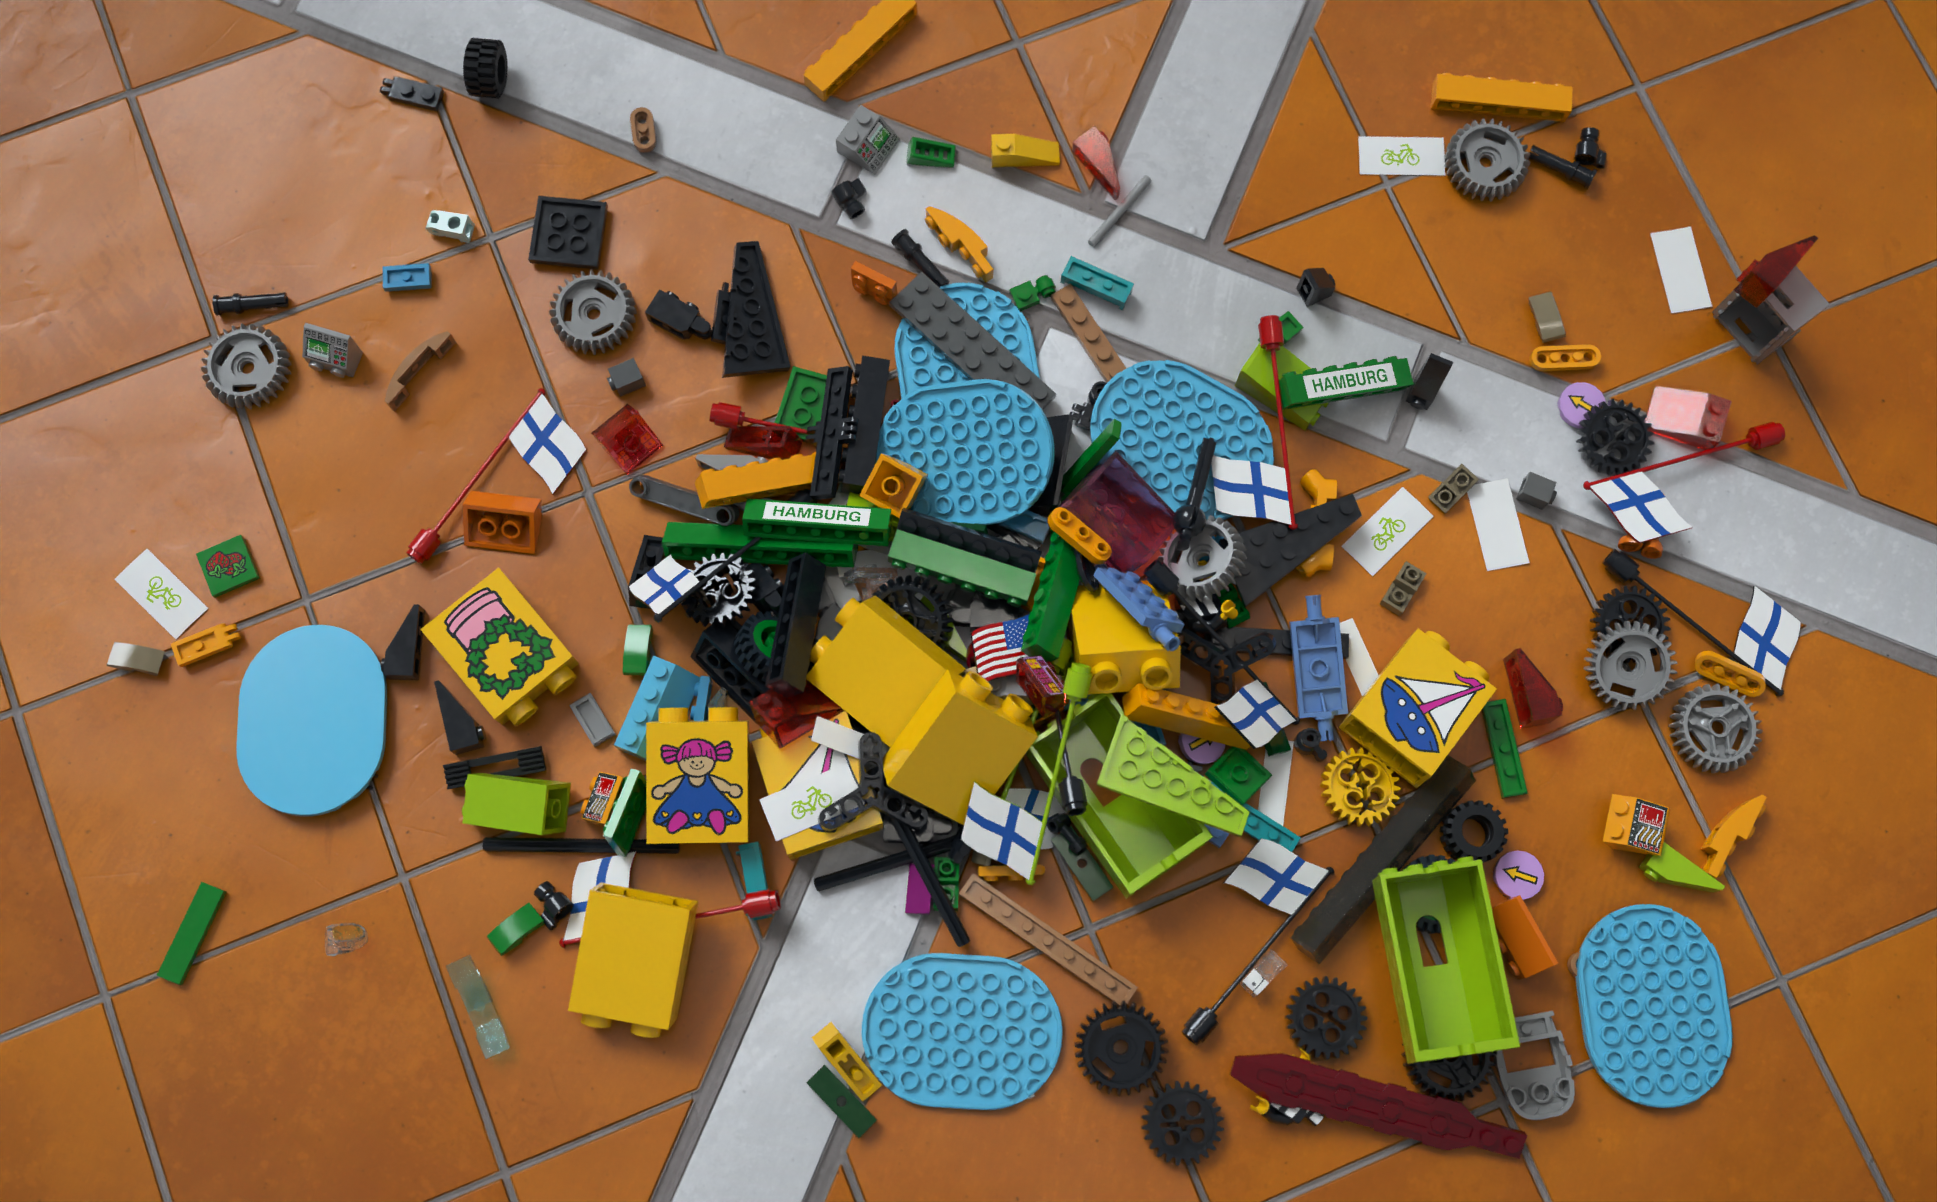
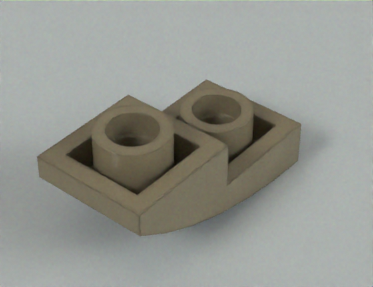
M1552 292L1529 297V306L1535 317L1536 328L1542 342L1566 337L1564 325Z
M1461 464L1428 498L1446 513L1479 479Z
M1406 561L1382 598L1380 605L1401 616L1427 573Z
M114 642L107 666L129 672L135 670L158 676L165 651Z

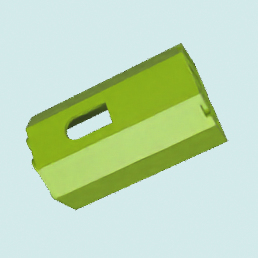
M1111 693L1092 694L1083 706L1080 703L1075 705L1066 740L1071 774L1083 780L1087 798L1086 812L1077 816H1069V818L1127 899L1136 890H1141L1186 859L1195 850H1198L1211 840L1213 836L1203 823L1125 795H1120L1106 806H1102L1082 777L1080 767L1088 759H1096L1102 765L1104 764L1120 716L1124 714V711ZM1065 718L1064 720H1061V721H1062L1063 731H1064V727H1065V723H1066V719H1067V718ZM1056 719L1047 725L1048 728L1042 734L1039 731L1036 732L1037 739L1025 753L1049 789L1061 744ZM1063 757L1054 791V796L1061 806L1058 784L1062 782L1063 778L1067 777Z
M1473 856L1459 858L1453 864H1448V860L1433 862V865H1429L1428 868H1423L1422 864L1407 866V869H1403L1398 872L1397 868H1389L1378 873V876L1372 880L1407 1064L1520 1047L1482 859L1474 860ZM1422 916H1432L1438 921L1447 964L1423 967L1416 932V923Z

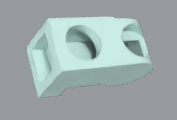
M433 210L430 212L425 229L433 235L459 239L461 242L470 243L475 224L468 215Z

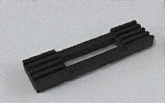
M542 746L445 764L443 768L448 786L447 789L465 786L467 775L472 774L470 767L518 759L519 768L489 774L519 776L545 771L546 766Z

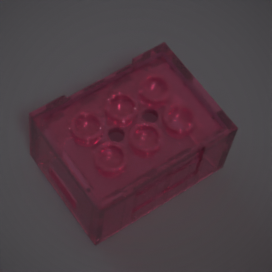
M1117 451L1092 469L1058 506L1069 510L1110 545L1111 556L1104 564L1108 568H1115L1122 573H1127V571L1134 572L1148 562L1174 530L1173 516L1175 512Z

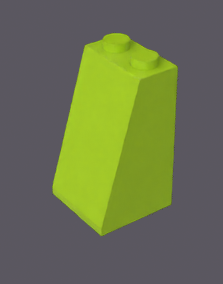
M1259 343L1241 369L1235 387L1278 413L1271 352H1266V349L1261 348ZM1281 346L1280 350L1276 351L1279 380L1284 373L1296 371V374H1303V371L1311 369L1284 346ZM1329 403L1282 410L1283 417L1301 429L1306 430L1309 424L1314 426L1321 416L1318 413L1321 406L1326 408Z
M486 773L468 774L465 782L466 794L465 803L462 808V823L536 835L566 832L571 783Z

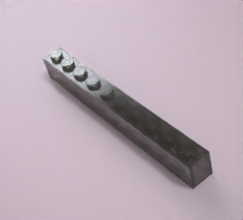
M1448 755L1434 774L1419 786V789L1412 797L1405 801L1403 807L1396 815L1390 818L1388 825L1382 832L1374 837L1370 846L1359 854L1352 867L1342 874L1340 881L1334 888H1331L1326 893L1325 898L1317 907L1311 910L1309 917L1303 924L1295 929L1291 940L1297 949L1318 964L1325 959L1375 900L1372 880L1384 869L1397 868L1399 872L1475 783V777L1469 767Z

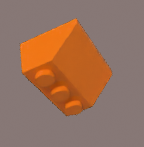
M470 491L463 503L464 546L535 554L542 521L541 499Z
M1520 895L1506 899L1491 907L1500 951L1509 962L1507 967L1514 977L1517 976L1518 980L1525 979L1558 964Z

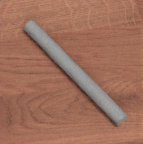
M1145 175L1088 240L1091 246L1095 247L1152 182L1150 177Z

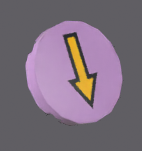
M1576 382L1569 385L1560 394L1557 402L1560 416L1568 425L1575 428H1584L1579 424L1581 420H1586L1584 414L1591 412L1590 408L1595 405L1598 406L1600 402L1605 401L1602 392L1594 385L1586 382Z
M1182 733L1179 735L1178 742L1181 752L1186 759L1203 765L1215 762L1225 749V744Z
M1516 850L1506 853L1498 859L1494 866L1493 879L1499 888L1498 890L1504 896L1512 898L1520 895L1524 900L1533 897L1540 891L1544 882V872L1541 863L1535 856L1525 851Z

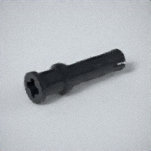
M1534 144L1530 151L1537 153L1538 156L1529 152L1530 156L1528 159L1566 175L1565 178L1568 181L1574 180L1579 182L1586 189L1589 188L1597 172L1595 169L1589 170L1581 166L1578 161L1571 163Z
M907 229L901 230L894 236L891 243L904 253L906 260H912L939 288L949 283V280L922 252L921 245L915 243L908 235L909 231Z
M286 292L242 296L239 293H234L233 296L225 297L213 295L212 299L216 316L228 312L241 314L244 310L288 307L289 304Z

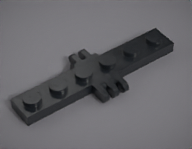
M849 366L828 369L821 421H817L816 426L807 427V434L809 435L806 436L805 441L817 446L810 497L814 500L836 498L843 444L856 442V436L853 434H857L858 428L856 426L859 419L856 417L847 418L853 370Z

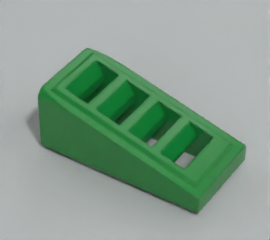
M912 137L908 144L906 164L953 168L956 145ZM925 150H929L928 156L925 155ZM934 151H938L937 157H934ZM943 151H947V159H943Z

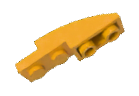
M931 206L927 207L925 222L930 230L934 229L937 232L941 245L944 248L948 247L951 252L958 249L962 258L965 261L968 259L972 264L971 268L978 278L981 277L985 283L993 279L994 269L985 258L988 253V246L970 227L954 216Z
M1760 795L1740 804L1723 817L1714 827L1701 848L1702 851L1709 854L1702 870L1713 878L1720 877L1726 869L1724 862L1727 856H1730L1735 850V842L1738 843L1752 837L1756 828L1753 825L1766 808L1764 805L1766 796Z

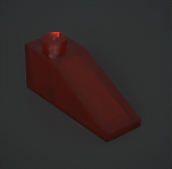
M1093 126L1073 141L1072 152L1111 197L1117 200L1121 188L1109 140L1104 132H1099Z
M738 426L737 430L729 428L724 447L728 450L767 459L781 458V460L799 454L803 440L790 426Z

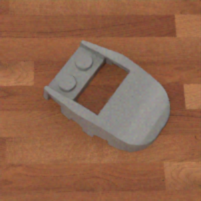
M1553 1011L1514 1017L1519 1043L1549 1038L1555 1065L1507 1073L1502 1050L1493 1051L1497 1053V1056H1493V1060L1497 1064L1495 1067L1509 1105L1516 1113L1530 1120L1560 1116L1569 1110L1574 1101L1575 1087L1574 1080L1571 1078L1570 1066H1573L1571 1056L1567 1054L1561 1030L1557 1031L1551 1017L1555 1016Z

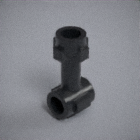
M1066 813L1052 815L1047 821L1049 831L1052 833L1060 831L1070 843L1068 848L1077 856L1082 854L1088 848V845L1082 836L1077 837L1069 828L1071 825L1069 816Z

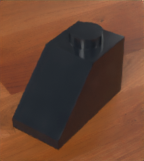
M1308 268L1303 271L1296 289L1305 305L1309 307L1332 296L1335 290V280L1331 274L1326 272L1325 268Z

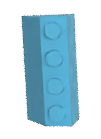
M653 656L614 746L620 751L646 761V722L658 721V708L689 709L694 698L695 683L700 682V677L674 663Z

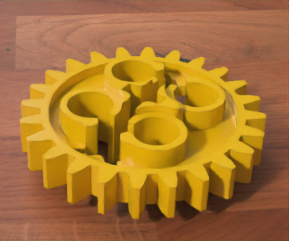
M1362 747L1358 749L1357 753H1355L1353 748H1350L1347 754L1341 751L1338 754L1339 758L1334 756L1331 759L1332 764L1328 763L1325 766L1328 772L1321 774V777L1326 780L1320 783V787L1326 788L1321 796L1329 798L1325 806L1333 805L1334 808L1330 813L1333 814L1338 811L1340 813L1338 820L1347 817L1348 825L1356 820L1358 827L1363 824L1364 820L1367 826H1371L1373 820L1377 824L1380 823L1382 817L1387 818L1390 815L1388 810L1393 811L1396 808L1392 802H1397L1400 797L1394 793L1399 792L1401 788L1394 784L1400 779L1392 777L1391 774L1394 770L1388 769L1387 765L1382 763L1377 757H1373L1371 752L1368 751L1367 754H1364ZM1359 759H1361L1357 771L1369 769L1373 773V778L1367 777L1364 771L1359 775L1354 773L1350 777V782L1344 781L1340 773L1348 774L1353 769L1351 764L1354 765ZM1370 792L1377 793L1380 801L1372 800L1367 805L1369 810H1365L1361 815L1359 813L1363 803L1360 802L1358 805L1353 806L1347 801V796L1353 797L1356 803L1362 798L1363 801H1366L1370 797Z

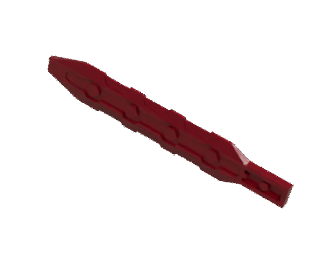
M1284 1053L1235 1056L1230 1075L1268 1102L1293 1109L1298 1107L1325 1115L1326 1118L1341 1122H1353L1371 1127L1377 1132L1421 1141L1424 1145L1446 1151L1474 1146L1520 1159L1527 1139V1134L1524 1131L1477 1119L1461 1102L1440 1096L1431 1097L1407 1090L1404 1086L1393 1083L1384 1084L1359 1077L1357 1073L1341 1069L1337 1071Z

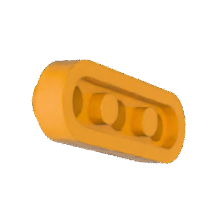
M1590 344L1540 346L1531 353L1529 362L1537 371L1589 370L1600 362L1601 353L1596 346ZM1583 356L1589 357L1590 361H1586ZM1560 357H1565L1567 362H1563ZM1537 358H1542L1544 363H1540Z
M1058 507L1048 516L1050 528L1092 563L1097 565L1103 564L1111 556L1110 545L1069 510Z
M1713 651L1700 652L1695 658L1696 671L1711 680L1729 686L1733 690L1737 689L1738 692L1750 697L1759 696L1765 691V678L1755 670ZM1707 659H1708V660H1711L1712 662H1710V663H1705L1704 660H1707ZM1727 670H1733L1734 672H1733V673H1727L1726 671H1727ZM1750 680L1757 681L1756 683H1749Z

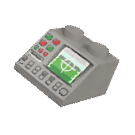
M860 105L837 137L836 147L839 154L876 174L900 139L879 115Z
M305 323L302 357L308 362V366L317 371L329 370L333 375L342 378L345 375L354 377L363 352L351 336Z

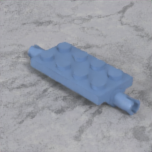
M1104 563L1095 566L1096 571L1093 576L1102 584L1103 588L1108 590L1142 626L1148 627L1149 634L1155 641H1159L1167 651L1176 650L1180 645V640L1172 632L1180 633L1185 625L1177 617L1178 614L1169 609L1163 599L1155 596L1152 593V588L1143 584L1140 581V576L1131 571L1122 573L1115 568H1107Z
M1321 595L1305 596L1308 618L1289 622L1298 717H1315V720L1318 721L1321 741L1335 740L1332 718L1335 715L1348 714L1339 617L1325 618V616H1322Z

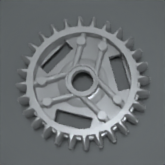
M1484 118L1480 124L1474 120L1471 125L1466 123L1463 129L1459 128L1456 134L1452 136L1444 156L1446 160L1444 167L1449 168L1446 175H1453L1450 183H1458L1456 190L1462 187L1465 189L1463 195L1470 192L1472 193V199L1479 195L1481 201L1484 200L1485 196H1488L1490 202L1495 196L1500 200L1503 195L1508 197L1512 191L1515 192L1519 185L1523 183L1528 173L1527 168L1530 165L1528 160L1530 153L1525 152L1528 145H1521L1524 137H1516L1518 130L1512 133L1509 131L1511 125L1504 128L1502 127V121L1495 125L1493 119H1491L1489 124H1486ZM1485 138H1490V139L1496 140V141H1498L1499 143L1494 142V141H1491V140H1488V139H1485ZM1460 154H1465L1469 172L1463 167ZM1480 159H1489L1491 166L1483 167L1480 164ZM1506 170H1510L1513 173L1504 181L1497 183L1494 181Z
M592 269L587 276L583 271H581V277L579 278L572 274L573 281L569 282L565 279V287L558 285L560 294L553 293L556 301L550 302L553 308L549 310V314L552 317L550 322L554 326L555 333L558 334L562 342L565 341L568 348L573 345L576 352L581 347L584 354H587L588 349H591L594 355H596V350L599 348L602 353H605V347L607 346L614 350L613 343L616 342L621 345V336L628 339L626 330L633 331L630 323L636 322L634 315L637 313L631 291L627 290L626 284L621 283L618 277L613 279L610 272L605 277L601 270L598 275H595ZM603 288L617 296L612 300L596 289ZM569 301H573L571 321H564L566 307ZM590 310H599L600 316L597 319H589L588 313ZM611 325H614V327L608 332L599 336H592L593 334Z
M241 323L240 330H237L232 325V332L230 333L223 329V337L215 335L217 342H209L212 349L204 350L208 358L201 359L206 365L201 367V371L204 373L202 378L206 382V387L211 391V394L222 403H227L232 408L236 405L241 410L244 405L252 409L253 403L261 407L262 400L270 403L268 397L271 395L278 398L275 391L277 389L284 391L281 383H289L284 375L291 374L287 367L292 365L288 359L290 354L286 350V345L281 342V339L274 335L271 330H265L261 325L256 328L252 323L249 325V328ZM265 344L268 345L274 356V362L270 364L260 349ZM231 350L222 366H220L224 356ZM253 363L254 370L249 374H244L242 371L244 365ZM256 386L255 389L250 391H234L235 387Z
M1212 515L1206 519L1203 532L1198 536L1191 537L1189 548L1182 552L1178 564L1176 561L1181 552L1176 550L1178 541H1180L1179 533H1168L1170 540H1163L1166 548L1159 549L1163 556H1159L1158 560L1161 563L1164 562L1180 579L1177 583L1179 585L1177 591L1184 599L1188 597L1192 602L1195 601L1196 597L1199 601L1203 602L1205 596L1212 600V594L1215 593L1221 597L1220 591L1222 589L1229 591L1228 585L1230 583L1236 584L1234 577L1242 576L1238 569L1245 568V564L1242 561L1247 559L1244 553L1246 547L1237 529L1232 527L1228 521L1224 522L1220 517L1215 519ZM1219 535L1224 537L1228 541L1229 546L1223 549L1212 536ZM1201 557H1210V560L1206 565H1198L1199 559ZM1213 576L1205 581L1195 582L1196 580Z
M1624 621V628L1619 623H1614V631L1608 626L1605 627L1608 634L1604 635L1598 632L1597 634L1601 640L1598 642L1592 639L1591 642L1595 645V648L1586 649L1592 656L1584 657V660L1590 663V666L1584 667V670L1591 672L1585 678L1589 681L1594 680L1589 687L1591 689L1599 688L1595 695L1597 697L1604 695L1602 700L1605 703L1612 699L1611 706L1615 708L1621 702L1620 706L1623 710L1627 709L1628 704H1630L1632 710H1636L1637 703L1642 708H1646L1645 701L1647 700L1654 705V696L1663 699L1660 691L1663 689L1669 692L1670 689L1665 684L1667 682L1674 683L1675 681L1669 675L1677 674V671L1672 669L1671 665H1675L1678 662L1670 659L1676 652L1667 650L1672 643L1669 641L1663 643V640L1666 638L1664 634L1656 636L1659 631L1657 628L1654 627L1649 631L1650 625L1646 623L1640 628V622L1634 621L1633 627H1631L1629 621ZM1621 637L1624 642L1606 658L1603 655L1605 649ZM1652 648H1657L1660 671L1655 672L1650 652ZM1627 658L1635 660L1636 666L1632 671H1625L1622 667L1623 661ZM1612 683L1635 689L1634 694L1627 696L1610 691Z
M1706 684L1702 688L1698 686L1693 691L1685 693V697L1678 700L1679 704L1673 707V710L1677 713L1670 715V718L1676 722L1669 724L1668 727L1675 729V732L1669 736L1677 738V741L1672 746L1680 745L1681 750L1678 752V755L1684 753L1687 755L1684 762L1694 760L1693 768L1702 764V772L1711 769V773H1717L1719 770L1721 773H1726L1729 770L1734 771L1738 769V766H1744L1747 760L1753 758L1752 753L1759 750L1754 744L1762 741L1756 735L1762 733L1763 730L1756 728V725L1762 722L1761 720L1754 719V716L1759 711L1751 712L1750 707L1753 703L1746 704L1744 702L1746 695L1738 698L1737 689L1729 693V686L1720 688L1719 684H1715L1712 687L1710 684ZM1717 700L1722 702L1723 707L1701 708L1700 701ZM1714 721H1718L1723 725L1724 730L1722 734H1717L1712 730V723ZM1739 729H1742V742L1736 751L1732 749ZM1689 731H1691V733L1703 747V749L1705 750L1704 752L1697 748V746L1693 743L1689 735Z

